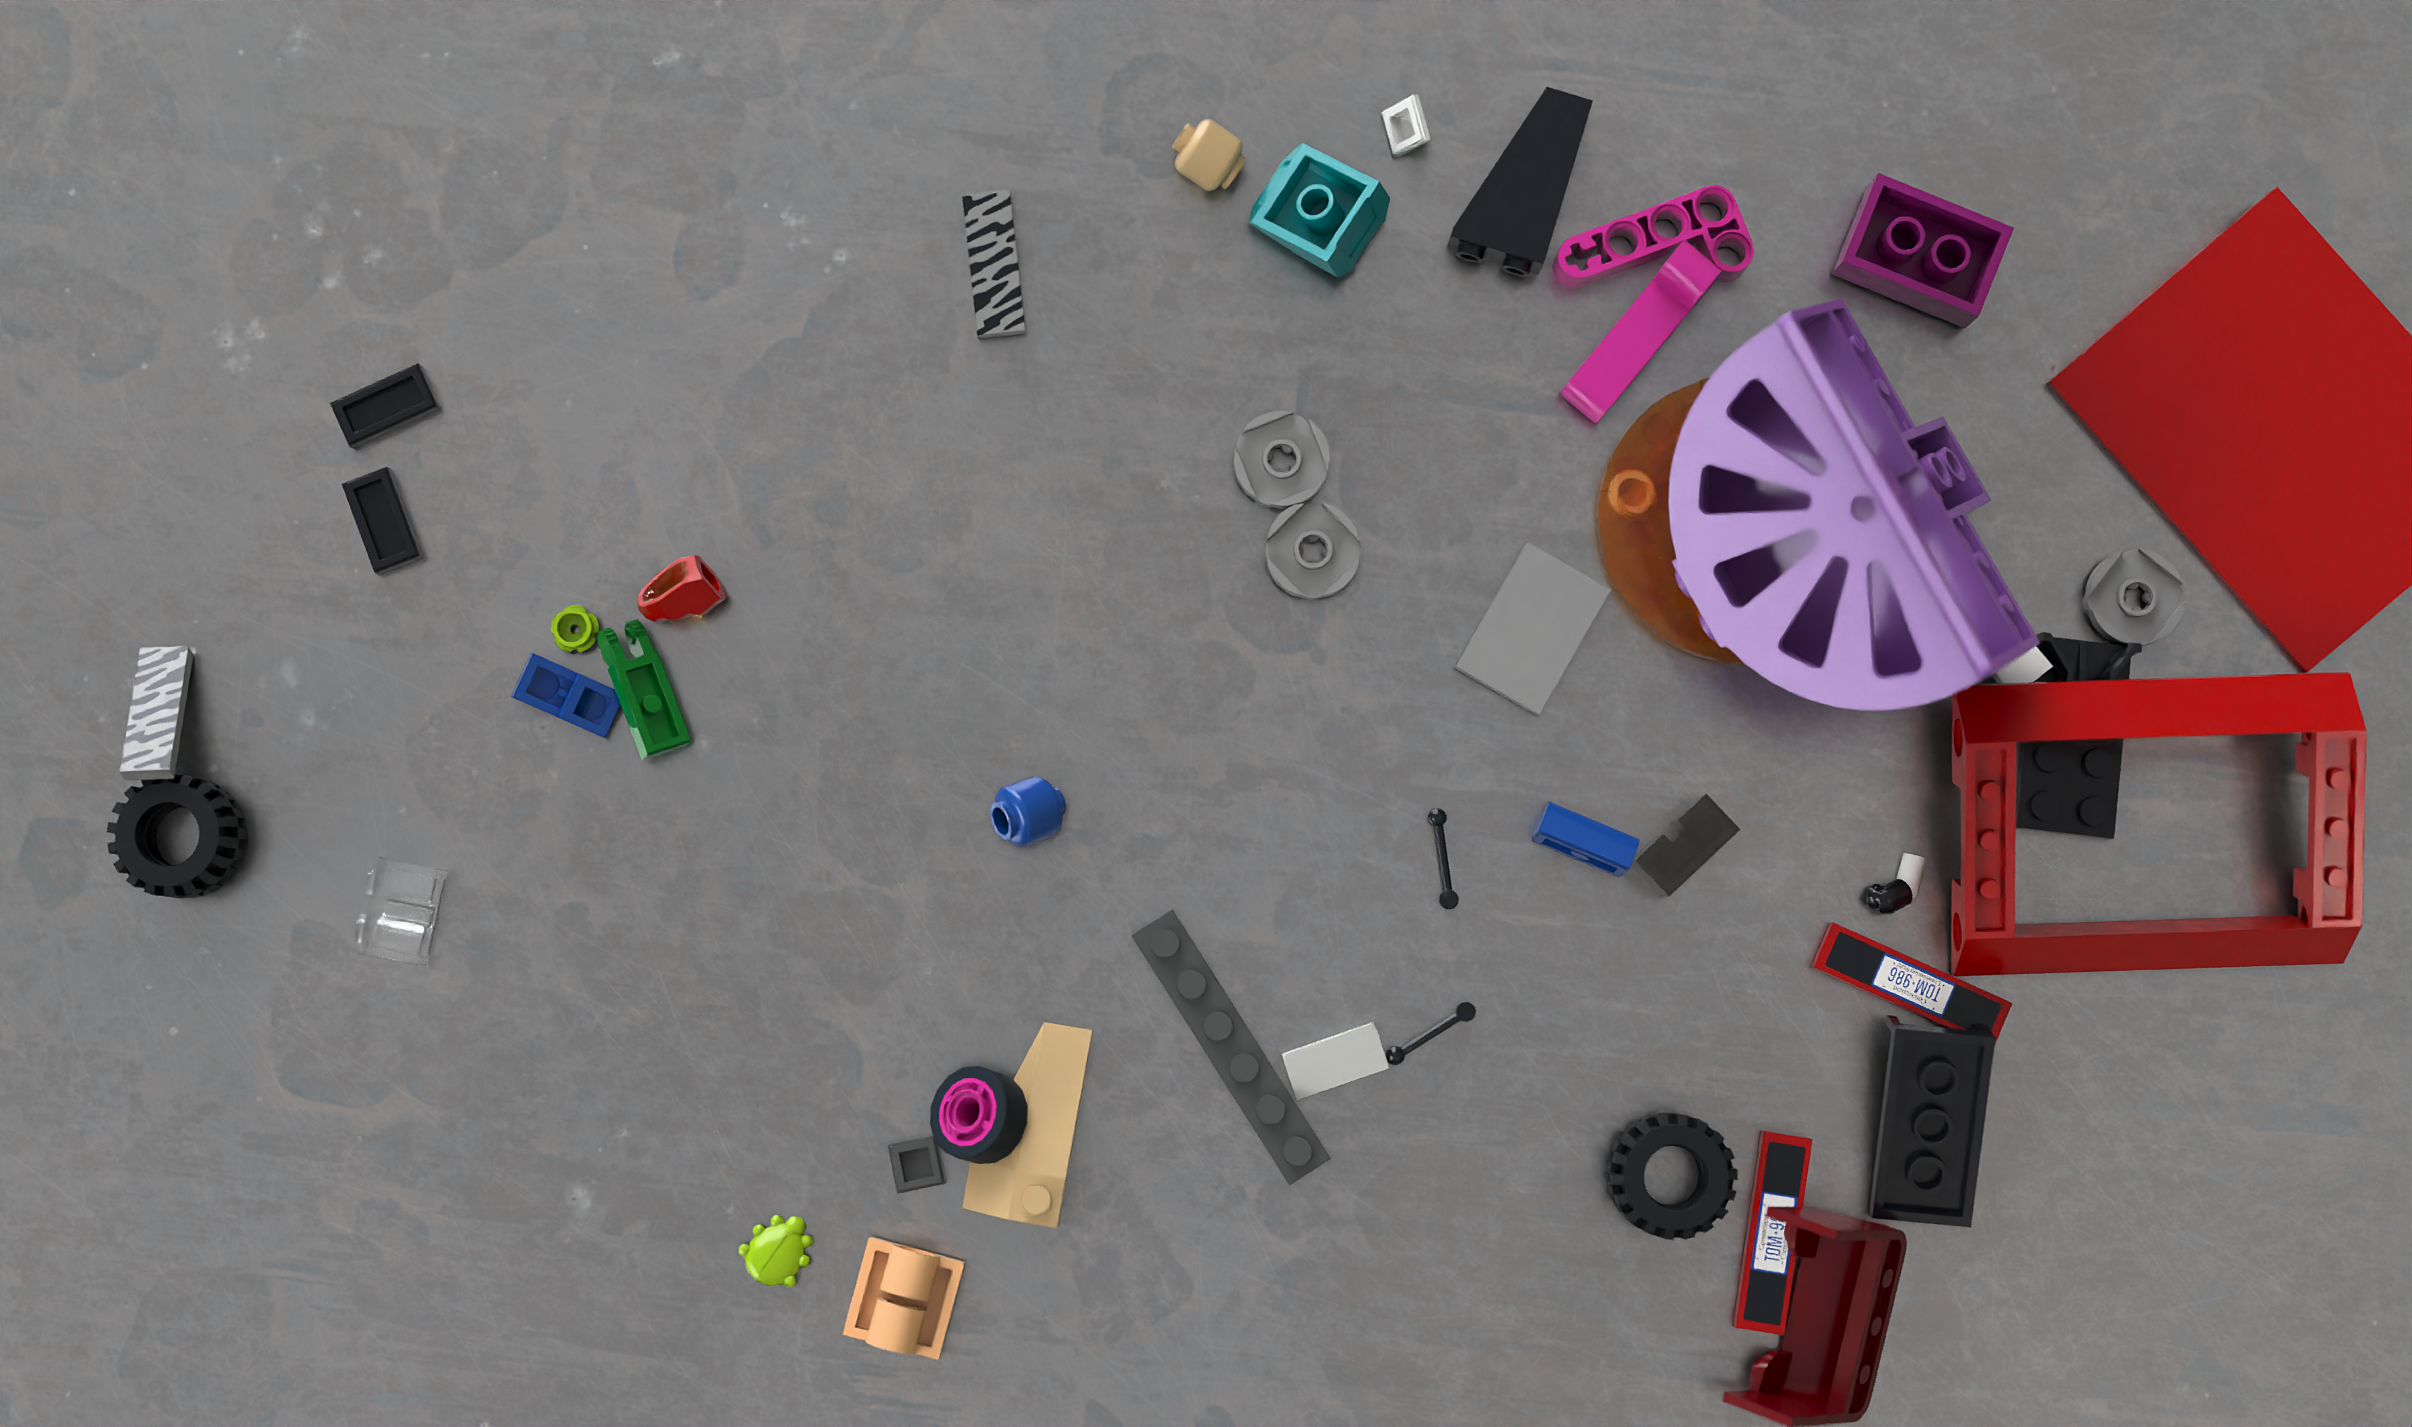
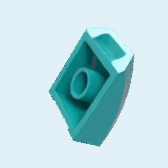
M1300 143L1283 159L1252 206L1249 223L1300 257L1330 274L1340 277L1354 270L1355 263L1380 225L1385 222L1390 197L1380 181L1304 143Z

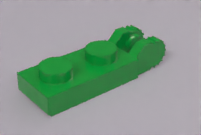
M637 619L626 622L624 625L628 646L636 658L626 659L618 637L611 627L599 630V633H597V643L601 649L604 662L610 667L608 668L609 675L641 760L684 747L691 743V739L657 651H653L649 637L645 632L646 629H644L641 621Z

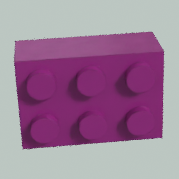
M1878 173L1866 187L1832 274L1966 328L1981 313L2014 227Z

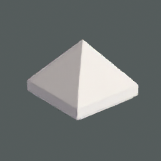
M1418 94L1412 95L1382 112L1394 157H1400L1431 140L1429 125Z

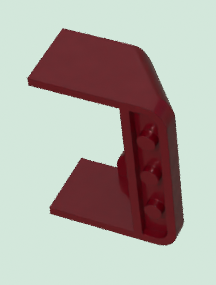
M1768 1206L1767 1217L1786 1223L1784 1238L1787 1241L1789 1252L1802 1257L1787 1318L1785 1336H1783L1780 1350L1767 1352L1753 1364L1750 1373L1751 1390L1724 1391L1722 1401L1787 1427L1857 1422L1867 1411L1872 1398L1906 1254V1235L1903 1231L1884 1224L1810 1207Z

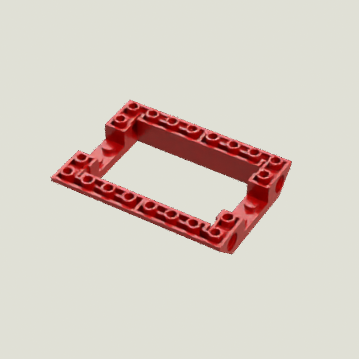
M2348 672L1972 684L1952 694V783L1961 789V878L1952 879L1951 974L1953 976L2344 964L2362 928L2367 730L2351 674ZM2301 733V742H2296V771L2309 778L2307 867H2294L2293 896L2298 899V918L2293 915L2015 924L2016 742Z

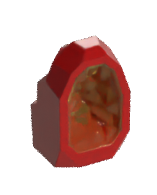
M693 555L679 558L653 577L637 596V606L646 619L656 623L670 619L683 620L694 615H705L725 600L726 597L724 588L712 569L700 556Z

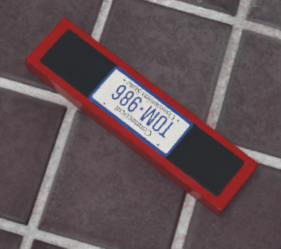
M1834 922L1829 924L1811 965L1813 969L1944 1028L1972 1030L1979 1023L1987 1024L1996 1037L1995 1044L2013 1004Z
M1761 1131L1733 1327L1785 1336L1796 1255L1789 1252L1787 1241L1784 1238L1786 1223L1767 1217L1766 1213L1768 1206L1803 1207L1813 1139Z

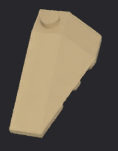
M1048 1022L1043 1023L1013 1079L1023 1090L1027 1103V1125L1021 1141L1008 1156L996 1163L976 1164L970 1162L962 1205L963 1209L1023 1223L1053 1228L1059 1226L1093 1030Z

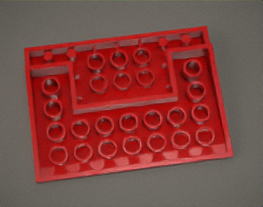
M2275 187L2046 385L2303 673H2307L2412 585V336L2278 187Z

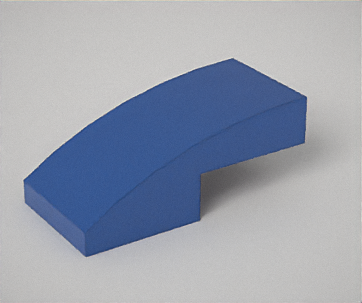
M530 653L510 696L603 738L606 737L620 706L615 689L534 653Z

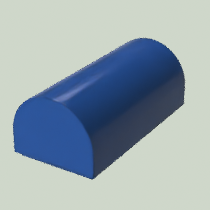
M1550 801L1546 804L1532 836L1535 843L1617 877L1622 876L1630 869L1640 841L1639 838Z

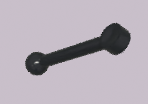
M1435 808L1429 812L1428 821L1434 826L1443 890L1439 896V903L1445 909H1453L1457 906L1459 898L1456 892L1452 891L1443 827L1447 821V815L1444 810Z
M1469 1002L1460 1003L1456 1007L1455 1013L1403 1046L1390 1047L1386 1052L1387 1061L1392 1065H1400L1404 1061L1405 1055L1459 1021L1468 1022L1472 1020L1476 1014L1475 1007Z

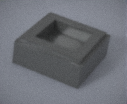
M934 1136L888 1145L897 1194L947 1183L940 1147L936 1143Z

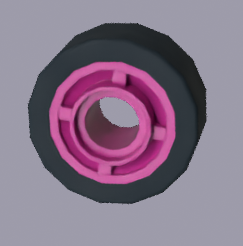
M980 1066L963 1067L950 1074L937 1089L931 1105L930 1126L936 1143L945 1153L976 1164L996 1163L1008 1156L1021 1141L1027 1125V1103L1023 1090L1013 1078Z

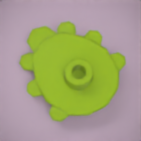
M774 1215L770 1219V1227L765 1228L761 1224L755 1225L752 1230L754 1238L751 1239L749 1245L742 1244L739 1247V1254L744 1257L746 1270L755 1281L768 1286L785 1285L790 1288L794 1287L797 1282L794 1275L799 1271V1268L807 1267L810 1264V1258L804 1255V1248L811 1247L813 1239L809 1235H803L806 1224L802 1217L791 1216L784 1223L781 1215Z

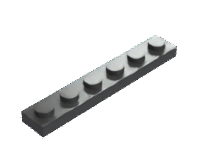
M1173 909L1133 934L1132 938L1288 1184H1293L1330 1160V1156Z

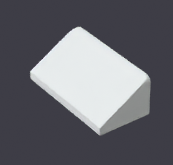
M1370 1022L1281 1053L1296 1100L1389 1068L1375 1022Z

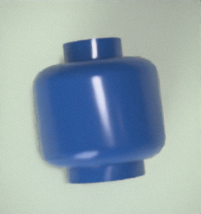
M1039 776L1029 777L1006 785L997 792L994 803L990 808V818L996 833L1002 839L1008 840L1016 846H1027L1057 834L1062 826L1066 803L1061 791L1053 787L1047 780Z

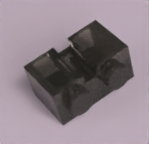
M1707 793L1697 797L1670 823L1678 832L1674 837L1669 840L1664 834L1656 836L1633 859L1632 869L1661 899L1672 895L1741 830Z

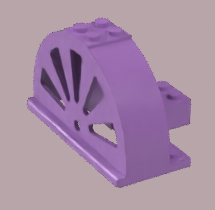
M1842 298L1791 311L1741 345L1719 366L1697 396L1682 426L1673 455L1669 479L1668 507L1670 531L1676 559L1672 561V564L1677 571L1675 573L1677 584L1686 596L1692 597L1701 613L1700 623L1703 630L1710 639L1717 641L1720 648L1727 646L1747 666L1791 693L1814 702L1839 708L1868 711L1914 707L1945 698L1994 674L2040 644L1967 516L1968 513L1991 501L1986 489L1944 417L1917 427L1915 426Z

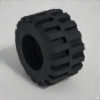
M175 774L174 779L141 780L143 784L141 788L131 786L124 792L129 800L126 803L117 802L112 810L119 817L117 823L108 822L107 833L115 834V842L107 843L109 854H115L119 857V860L113 863L118 873L128 874L129 877L126 881L133 887L143 888L145 893L157 896L195 898L204 896L203 891H215L222 886L220 879L223 877L231 878L237 871L231 865L234 859L243 860L246 851L238 849L239 840H247V829L239 828L238 821L245 818L241 809L233 808L231 805L235 799L228 792L220 791L219 785L201 778ZM184 807L194 815L198 823L199 840L195 851L187 860L178 865H170L158 851L156 834L161 821L168 813L177 808Z
M1659 1113V1115L1655 1116L1648 1115L1639 1119L1640 1122L1636 1125H1629L1622 1132L1624 1136L1619 1142L1615 1141L1611 1149L1614 1152L1612 1160L1607 1161L1606 1171L1610 1173V1182H1607L1609 1193L1613 1194L1615 1199L1613 1203L1618 1211L1623 1213L1627 1218L1626 1220L1635 1227L1663 1239L1674 1240V1238H1682L1685 1240L1694 1238V1234L1700 1231L1706 1233L1714 1228L1712 1223L1717 1218L1722 1220L1728 1213L1725 1207L1729 1200L1734 1201L1737 1192L1732 1190L1733 1180H1738V1169L1733 1168L1731 1161L1735 1157L1731 1148L1726 1147L1723 1143L1724 1138L1718 1131L1711 1129L1708 1126L1709 1124L1700 1119L1674 1113ZM1667 1146H1677L1687 1150L1694 1157L1698 1167V1182L1695 1190L1685 1201L1677 1205H1665L1654 1200L1647 1192L1644 1182L1647 1162L1656 1151Z

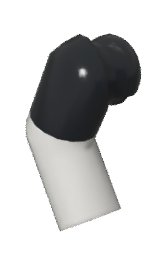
M1903 853L1897 879L1885 886L1873 884L1869 887L1866 895L1868 907L1872 910H1880L1881 914H1893L1914 902L1919 893L1927 859Z

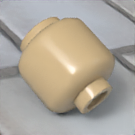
M1211 119L1201 121L1196 128L1187 123L1172 145V148L1179 152L1175 160L1176 170L1207 191H1213L1219 186L1226 189L1246 160V157L1241 154L1243 149L1242 141Z

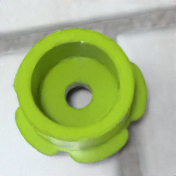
M579 605L567 606L563 611L556 614L551 622V632L555 636L554 642L565 652H572L573 650L584 652L590 649L595 643L594 636L599 631V623L596 616L592 613H587L586 609ZM573 625L579 626V632L577 634H573L571 632V627Z

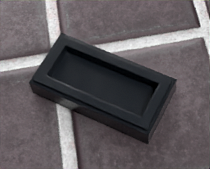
M419 363L330 403L346 441L352 449L441 410L424 369Z
M384 467L342 483L375 574L381 575L424 558L390 468Z

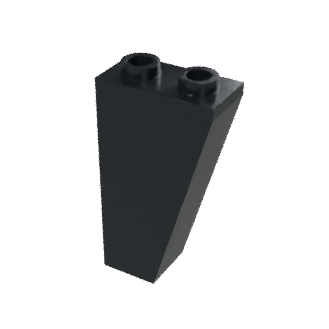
M1546 87L1454 225L1447 247L1455 249V254L1467 261L1482 263L1485 258L1502 263L1501 268L1504 271L1517 276L1528 277L1530 272L1539 275L1547 255L1593 100Z

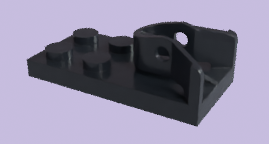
M2041 632L2036 635L2040 642L2036 647L2053 667L2034 682L2129 679L2131 657L2142 652L2141 643L2132 642L2126 645L2058 638L2053 637L2051 633ZM2124 738L2021 742L2016 785V829L2106 840L2114 839Z
M1887 1015L1886 1024L1891 1031V1040L1869 1213L1875 1219L1971 1227L1996 1037L1987 1024L1979 1023L1972 1030L1901 1024L1897 1016Z

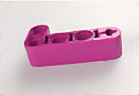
M1711 185L1570 237L1563 242L1554 258L1553 272L1558 282L1565 287L1580 288L1672 254L1686 240L1692 246L1695 245L1700 253L1722 270L1716 281L1726 283L1732 282L1742 275L1753 259L1754 247L1732 193L1722 186ZM1708 202L1715 204L1722 212V219L1715 222L1705 219L1700 212V205ZM1661 219L1670 220L1677 227L1678 235L1674 238L1662 237L1655 229V222ZM1614 236L1626 237L1633 245V252L1628 255L1617 254L1611 248L1609 240ZM1597 246L1598 255L1589 258L1582 271L1579 270L1576 264L1568 266L1567 261L1571 254L1574 253L1577 260H1582L1592 256ZM1725 246L1733 248L1739 255L1740 263L1736 266H1728L1722 263L1718 257V248Z
M1684 240L1559 394L1597 424L1704 296L1722 270Z

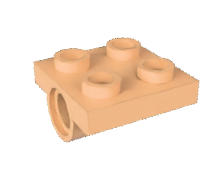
M870 1236L843 1335L865 1340L866 1343L888 1351L908 1355L917 1354L939 1360L965 1261Z

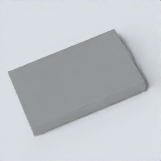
M1527 541L1454 668L1539 716L1612 589Z

